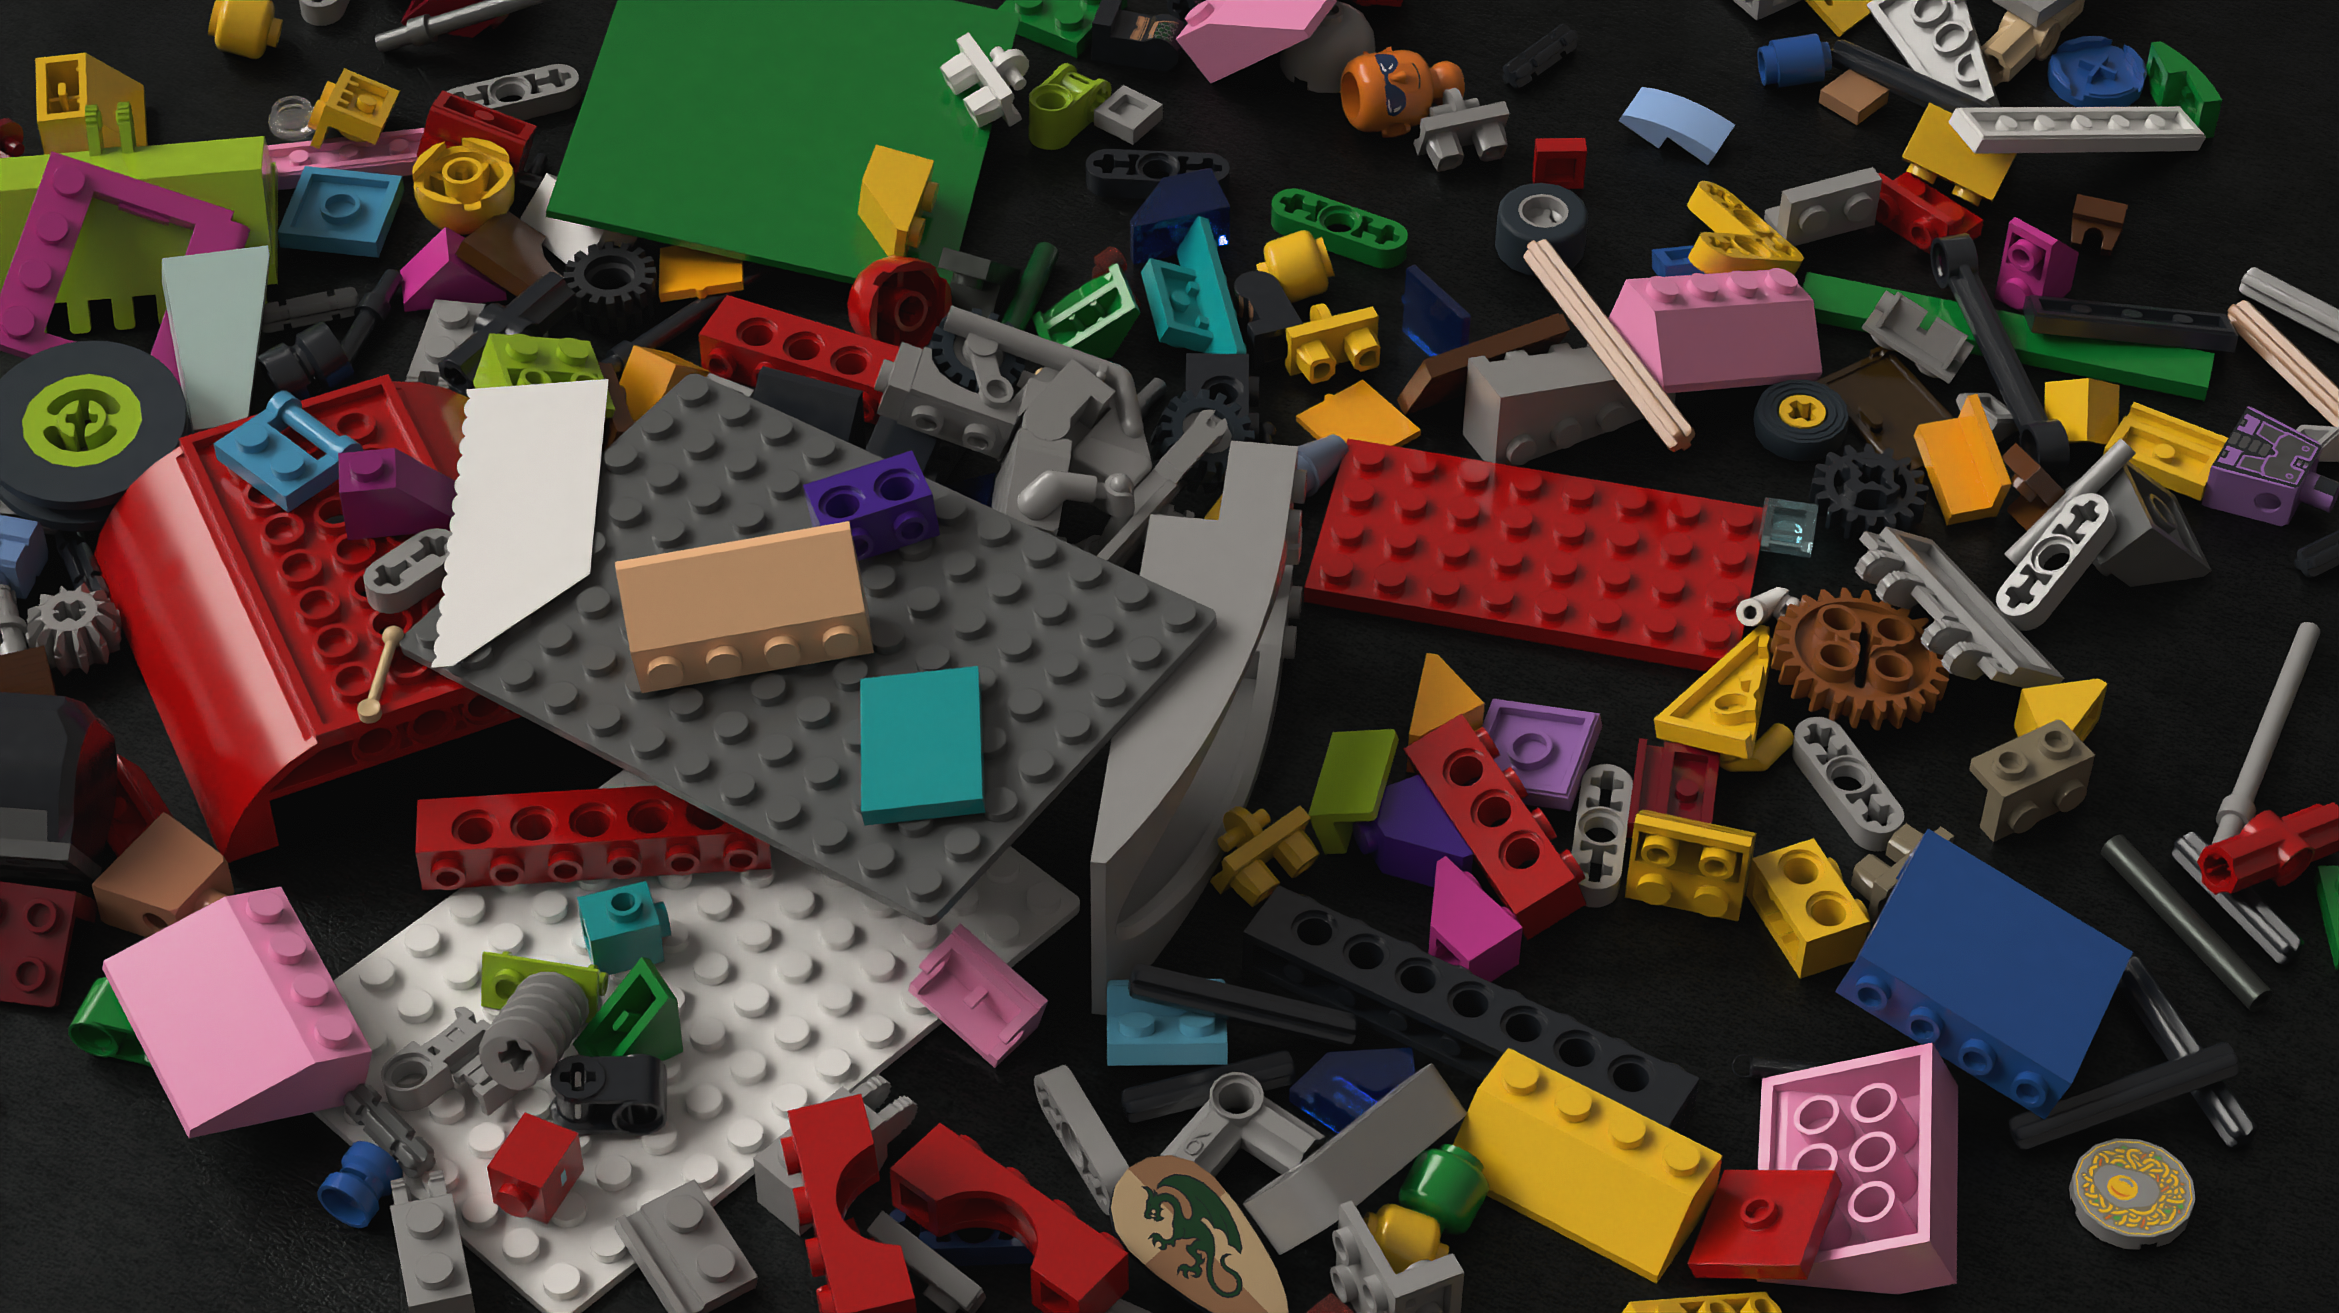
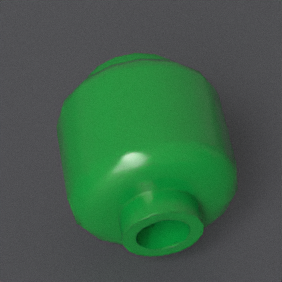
M1442 1144L1439 1149L1424 1150L1416 1158L1398 1194V1201L1401 1207L1435 1218L1440 1224L1441 1235L1457 1236L1465 1234L1474 1221L1489 1190L1488 1181L1482 1173L1484 1166L1475 1156L1454 1145Z

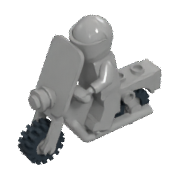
M951 306L948 315L941 320L939 327L936 326L928 347H924V349L902 342L894 362L887 359L883 360L874 386V390L883 393L877 414L897 421V424L997 458V461L1004 457L1001 469L996 477L991 508L1067 542L1066 537L1056 536L1062 505L1065 500L1089 503L1106 514L1111 515L1101 536L1093 535L1077 544L1071 545L1122 568L1143 545L1145 546L1150 514L1194 518V512L1185 510L1181 514L1174 511V505L1170 503L1186 486V491L1196 493L1199 485H1203L1204 494L1214 493L1217 485L1222 491L1231 441L1253 442L1255 439L1254 431L1248 430L1252 423L1249 416L1246 415L1238 418L1242 407L1236 402L1230 407L1224 405L1226 395L1218 392L1215 400L1209 399L1210 390L1200 389L1195 399L1192 390L1185 391L1180 399L1175 396L1168 406L1165 407L1151 436L1150 444L1154 445L1151 451L1152 459H1161L1152 470L1153 465L1143 430L1144 426L1135 383L1132 375L1126 368L1014 328L1009 321L1005 324L997 322L1000 315L991 312L988 318L981 316L982 309L972 308V311L969 312ZM1027 359L1045 367L1036 375L1025 371L1024 363Z

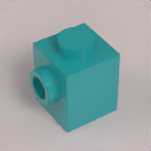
M646 881L577 897L583 939L590 962L598 966L599 972H606L608 975L631 970L641 957L649 958L653 964L665 962L662 938L671 936L670 922L664 902L653 903Z

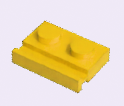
M2133 402L2129 414L2123 418L2105 446L2103 455L2121 438L2136 452L2129 462L2163 487L2201 501L2204 496L2210 468L2228 438Z

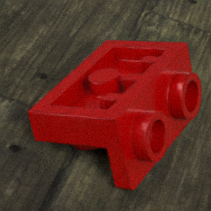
M1905 172L1896 179L1891 180L1884 174L1878 173L1882 178L1876 220L1918 248L1930 254L1931 244L1935 238L1967 233L1974 240L1981 235L1983 219L1917 177Z

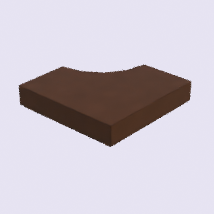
M509 211L505 214L493 216L462 240L455 253L458 258L516 297L551 271L560 275L544 257L542 243L546 236Z

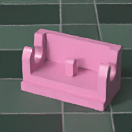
M961 923L921 962L919 968L923 971L910 983L908 989L914 997L994 1068L1038 1028L1048 1002L1043 995Z

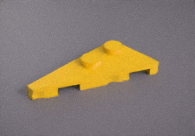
M1759 624L1654 718L1656 737L1749 759L1753 755L1772 653L1769 652L1772 642L1769 626Z

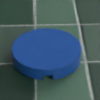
M2082 36L2065 41L2058 47L2057 53L2052 54L2047 71L2049 86L2059 98L2075 107H2128L2140 98L2147 76L2144 60L2134 49L2125 44L2122 50L2111 45L2112 39L2102 36Z

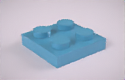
M305 166L277 232L280 248L379 258L405 191L402 176Z

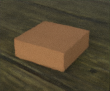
M1849 69L1821 89L1819 103L1858 125L1887 104L1889 89L1869 77Z

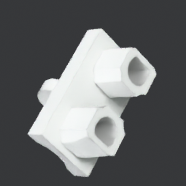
M969 32L958 38L956 41L961 53L943 64L940 69L944 80L955 95L960 94L976 83L981 87V89L963 99L965 107L976 125L980 128L1001 116L1009 127L1021 121L1020 113L1012 104L1015 97L1009 86L1012 85L1014 90H1021L1027 83L1023 76L1028 70L1029 60L1024 53L1018 49L1004 51L1002 47L998 46L991 50L990 57L993 61L990 62Z

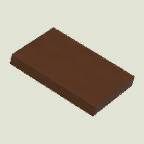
M1557 313L1425 359L1397 399L1404 416L1465 395L1468 358L1485 356L1489 362L1504 360L1506 352L1525 350L1529 356L1548 353L1550 346L1560 344L1570 331L1564 315Z

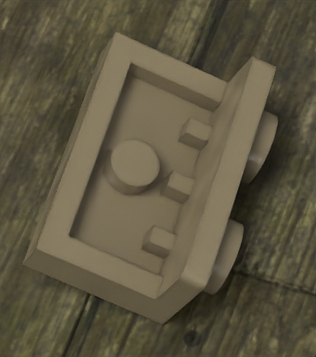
M2055 720L1972 758L1969 769L1988 790L1980 828L1995 842L2012 833L2026 832L2038 821L2059 811L2068 812L2074 809L2085 799L2087 794V786L2095 754L2062 720Z

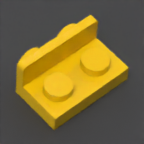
M344 68L336 84L327 81L320 100L318 99L307 125V127L316 130L310 146L320 150L331 127L339 130L349 140L355 142L367 141L376 145L400 91Z

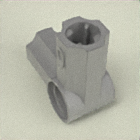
M1231 1072L1222 1075L1214 1081L1210 1088V1099L1160 1156L1172 1155L1193 1161L1216 1177L1238 1150L1243 1149L1282 1175L1301 1164L1325 1144V1136L1264 1097L1261 1084L1254 1077L1241 1072ZM1237 1108L1244 1110L1246 1112L1241 1114H1232L1225 1110Z

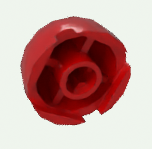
M891 255L876 260L858 274L851 286L847 302L851 326L858 335L898 347L904 342L924 349V346L929 344L936 326L939 327L941 320L948 315L952 306L951 288L947 280L939 276L935 266L918 258Z

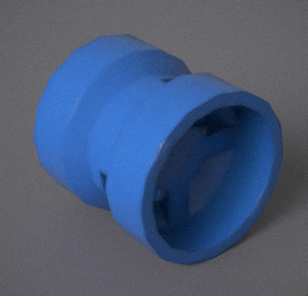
M357 1141L352 1144L341 1160L342 1169L339 1172L329 1174L319 1187L317 1195L323 1207L333 1217L351 1227L364 1228L369 1225L380 1209L378 1201L380 1198L392 1194L390 1181L403 1178V1172L398 1162L388 1152L370 1142Z

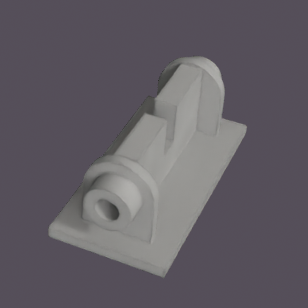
M1886 290L1875 306L1874 311L1863 324L1862 329L1870 333L1873 340L1881 347L1892 351L1896 350L1914 361L1917 368L1925 375L1932 378H1940L1950 384L1974 345L1966 341L1968 335L1960 332L1938 317L1927 332L1919 325L1928 311L1900 292L1893 295Z

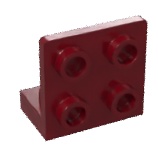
M0 881L1 1002L52 1009L59 1006L75 922L95 924L98 908L95 899L76 891Z

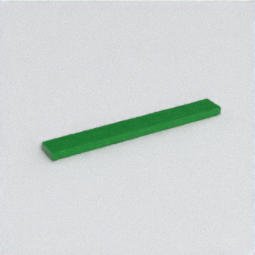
M1807 272L1803 289L1814 301L1817 323L1866 332L1862 329V326L1874 311L1875 306L1887 290L1893 295L1900 292L1928 311L1919 325L1921 328L1928 332L1938 317L1960 332L1968 335L1966 341L1974 345L1970 354L1983 356L1956 301ZM1996 310L2021 364L2205 401L2215 353L2184 347L2032 333L2024 315Z

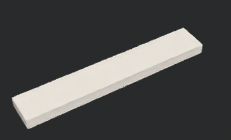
M2180 106L1956 108L1949 120V124L1974 154L2198 151L2206 138L2204 133Z

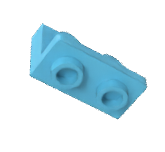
M1209 979V980H1213V981L1225 983V981H1224L1223 979ZM1109 980L1107 982V1066L1227 1065L1228 1042L1226 1020L1133 999L1129 995V980Z

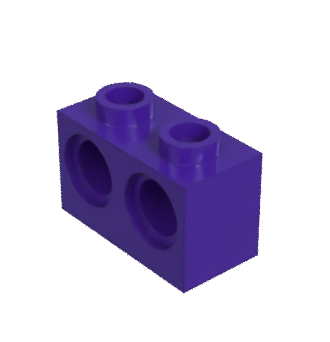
M912 450L803 485L812 527L849 521L858 561L940 535L933 495Z

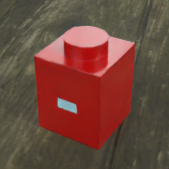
M524 1112L487 1166L493 1203L512 1216L519 1218L527 1216L548 1224L584 1171L579 1133Z

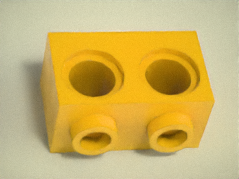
M1814 838L1752 858L1746 896L1800 979L1856 960L1866 941L1867 932L1870 931L1871 927L1868 911L1861 900L1853 898L1843 883L1838 864L1833 858L1825 856Z

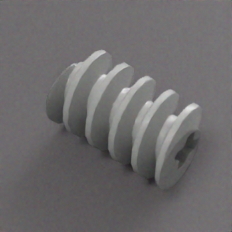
M539 972L523 980L509 997L507 1004L502 1007L491 1026L485 1031L480 1042L479 1057L485 1072L496 1083L512 1090L522 1091L536 1084L537 1080H542L548 1076L552 1068L561 1060L564 1051L569 1048L571 1041L577 1036L579 1029L585 1024L589 1014L588 999L582 988L571 978L557 972Z

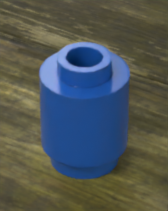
M1816 33L1770 40L1768 46L1758 48V69L1764 86L1775 84L1776 89L1823 82L1825 71H1831L1832 56L1828 42H1821Z

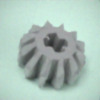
M83 583L75 591H67L61 585L59 594L55 596L41 594L39 606L28 609V625L26 626L28 632L25 635L29 648L44 645L50 668L57 667L63 676L78 668L88 674L90 665L94 663L108 665L110 653L120 650L122 639L120 612L115 608V604L111 603L104 590L91 592L86 584Z

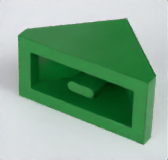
M641 957L573 1042V1046L579 1055L601 1057L646 1054L659 1058L663 1062L683 1053L677 998L649 958Z

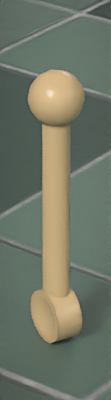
M390 626L382 634L385 646L368 698L362 700L357 706L359 719L363 723H375L382 716L379 700L395 650L400 646L399 641L404 637V632L400 627Z

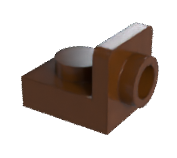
M2015 443L2001 456L2003 461L2015 472L2010 478L2011 485L2021 494L2008 507L2007 512L2028 531L2066 492L2034 459Z

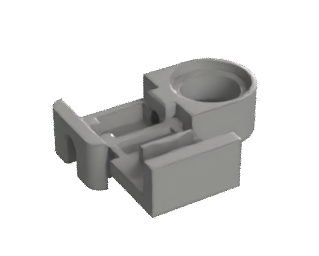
M457 1007L454 1009L457 1020L447 1029L422 1046L412 1041L391 1057L381 1070L382 1083L390 1105L401 1111H416L429 1106L454 1086L451 1074H453L454 1081L459 1085L465 1080L468 1082V1086L472 1088L473 1094L479 1099L482 1112L487 1116L521 1090H512L496 1083L485 1072L480 1061L479 1045L485 1031L491 1024L484 1019L476 1023L474 1013L466 1007ZM418 1073L426 1076L424 1081L415 1087L400 1088L396 1086L397 1082L406 1075Z

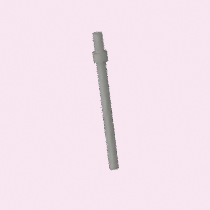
M2304 622L2300 624L2233 792L2223 799L2217 813L2216 822L2219 827L2212 844L2240 834L2245 825L2254 818L2256 808L2253 804L2320 636V629L2314 623Z

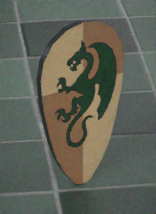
M1172 1155L1147 1157L1126 1170L1112 1191L1109 1206L1110 1221L1114 1236L1122 1244L1125 1251L1128 1252V1256L1147 1273L1204 1313H1289L1286 1294L1273 1261L1236 1202L1213 1175L1193 1161Z

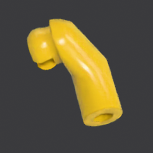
M1775 723L1755 742L1753 755L1749 759L1720 753L1719 766L1727 772L1765 771L1793 745L1794 735L1787 726Z

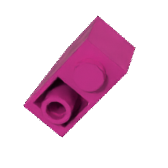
M2014 217L2008 225L1994 298L2023 313L2026 296L2038 295L2063 298L2071 291L2079 252Z
M1445 856L1437 861L1428 954L1452 965L1465 967L1474 975L1492 982L1519 964L1523 927L1510 909L1499 906L1482 890L1479 882L1471 873L1462 871Z

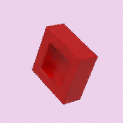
M1585 138L1535 139L1532 172L1533 184L1546 183L1559 185L1566 189H1583L1587 156Z

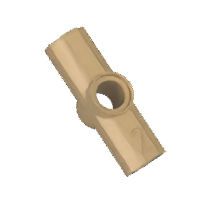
M2076 0L2038 27H2034L2007 10L1998 31L1981 46L1993 86H1997L2000 82H2009L2033 58L2039 61L2045 60L2055 48L2061 31L2083 11L2085 0Z

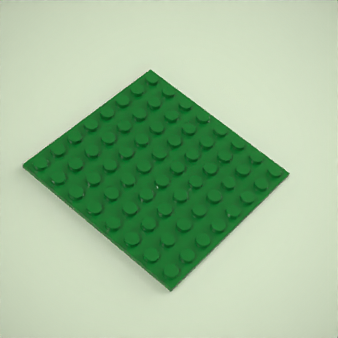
M618 0L546 209V217L853 284L858 274L869 264L888 257L858 215L862 179L875 145H880L934 160L931 181L939 183L936 202L931 213L923 211L921 218L926 219L920 245L918 249L909 247L906 257L918 258L931 263L937 268L935 270H937L939 276L946 279L950 286L953 271L940 268L938 265L943 247L960 252L993 121L979 128L965 107L963 99L981 89L978 83L955 95L944 80L940 67L961 53L956 40L968 32L989 61L992 62L993 60L990 57L992 49L998 46L1002 47L1004 51L1013 48L1020 15L955 0Z

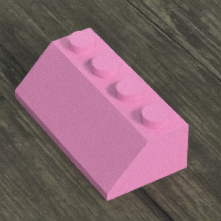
M1772 268L1770 270L1732 271L1713 274L1694 273L1683 276H1653L1651 278L1626 279L1609 316V320L1666 394L1772 385L1786 380L1817 381L1822 374L1814 301L1798 284L1797 278L1785 269Z

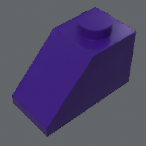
M1420 774L1385 787L1379 812L1375 820L1356 821L1353 823L1352 830L1358 848L1364 855L1370 854L1384 874L1434 887L1437 861L1445 856L1459 869L1472 874L1473 852Z

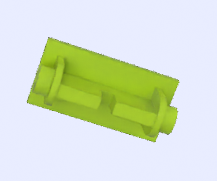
M485 951L482 953V1007L502 1009L507 1004L509 997L515 992L517 986L528 976L539 972H557L571 978L582 988L589 1005V1014L585 1023H589L598 1012V997L605 996L608 988L609 975L606 972H599L597 965L590 964L588 967L517 957L513 956L512 952L504 951L502 954Z

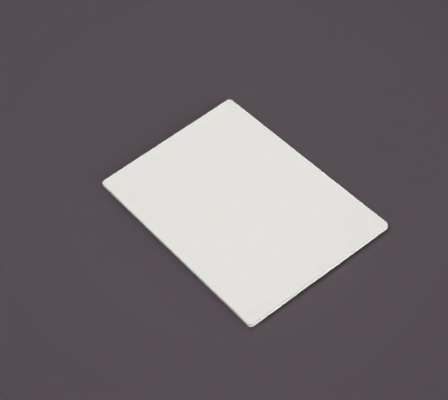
M624 769L598 789L653 786L654 784ZM771 846V869L749 870L746 872L695 873L685 876L662 875L633 877L630 879L581 880L569 883L548 882L517 884L514 886L460 888L336 978L334 983L372 1050L365 1084L371 1085L382 1096L380 1102H387L390 1105L382 1083L381 1070L391 1057L412 1041L422 1046L447 1029L457 1020L454 1010L457 1007H466L474 1013L476 1023L484 1019L489 1024H492L493 1020L499 1015L501 1009L481 1006L482 953L484 951L498 954L509 951L512 952L513 956L588 967L591 962L582 935L577 897L646 881L653 903L664 902L670 922L671 936L662 938L665 962L654 964V966L677 998L683 1043V1053L663 1061L667 1070L666 1124L659 1131L649 1135L637 1136L626 1133L580 1135L584 1171L548 1224L527 1216L523 1218L512 1216L502 1210L497 1204H494L487 1166L524 1112L553 1123L550 1109L556 1095L553 1093L550 1084L551 1073L544 1079L537 1080L536 1084L527 1090L518 1092L489 1116L482 1112L479 1099L473 1094L472 1088L468 1086V1082L465 1080L459 1085L454 1081L453 1074L451 1076L454 1086L429 1106L416 1111H401L391 1106L416 1131L414 1137H422L434 1150L433 1157L436 1163L432 1170L426 1171L417 1179L410 1178L403 1172L405 1184L410 1188L411 1199L416 1201L430 1198L428 1188L429 1172L443 1170L447 1194L452 1193L462 1243L542 1313H582L639 1267L615 1230L616 1218L624 1214L628 1217L640 1211L642 1205L693 1179L696 1180L712 1207H714L755 1174L753 1158L790 1129L788 1110L822 1103L842 1086L849 1092H852L863 1082H867L868 1078L870 1079L873 1075L876 1076L943 1023L914 997L908 989L910 983L923 971L919 968L921 962L960 923L1008 966L1013 967L1079 913L1080 900L1078 896L1010 846L938 923L924 925ZM631 970L609 975L605 996L598 997V1011ZM585 1023L579 1029L569 1048L564 1051L561 1060L568 1056L579 1055L573 1046V1042L589 1023ZM580 1072L575 1073V1087L581 1086ZM418 1073L409 1074L401 1078L396 1086L412 1088L422 1083L426 1076ZM575 1104L576 1119L581 1118V1104ZM346 1105L312 1112L350 1146L357 1141H365L377 1145L363 1131L365 1125H358L346 1113Z

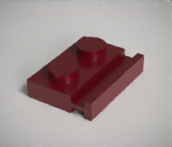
M1639 738L1626 837L1632 838L1636 814L1643 809L1712 824L1720 753L1672 742H1664V747L1647 745L1648 739Z

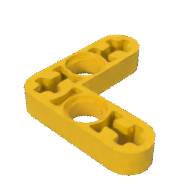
M1700 181L1687 206L1693 214L1715 233L1703 232L1697 239L1688 256L1689 261L1695 267L1706 274L1781 268L1795 275L1804 259L1802 253L1727 189L1709 181Z

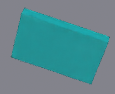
M979 666L860 679L861 814L864 826L985 813L982 690Z

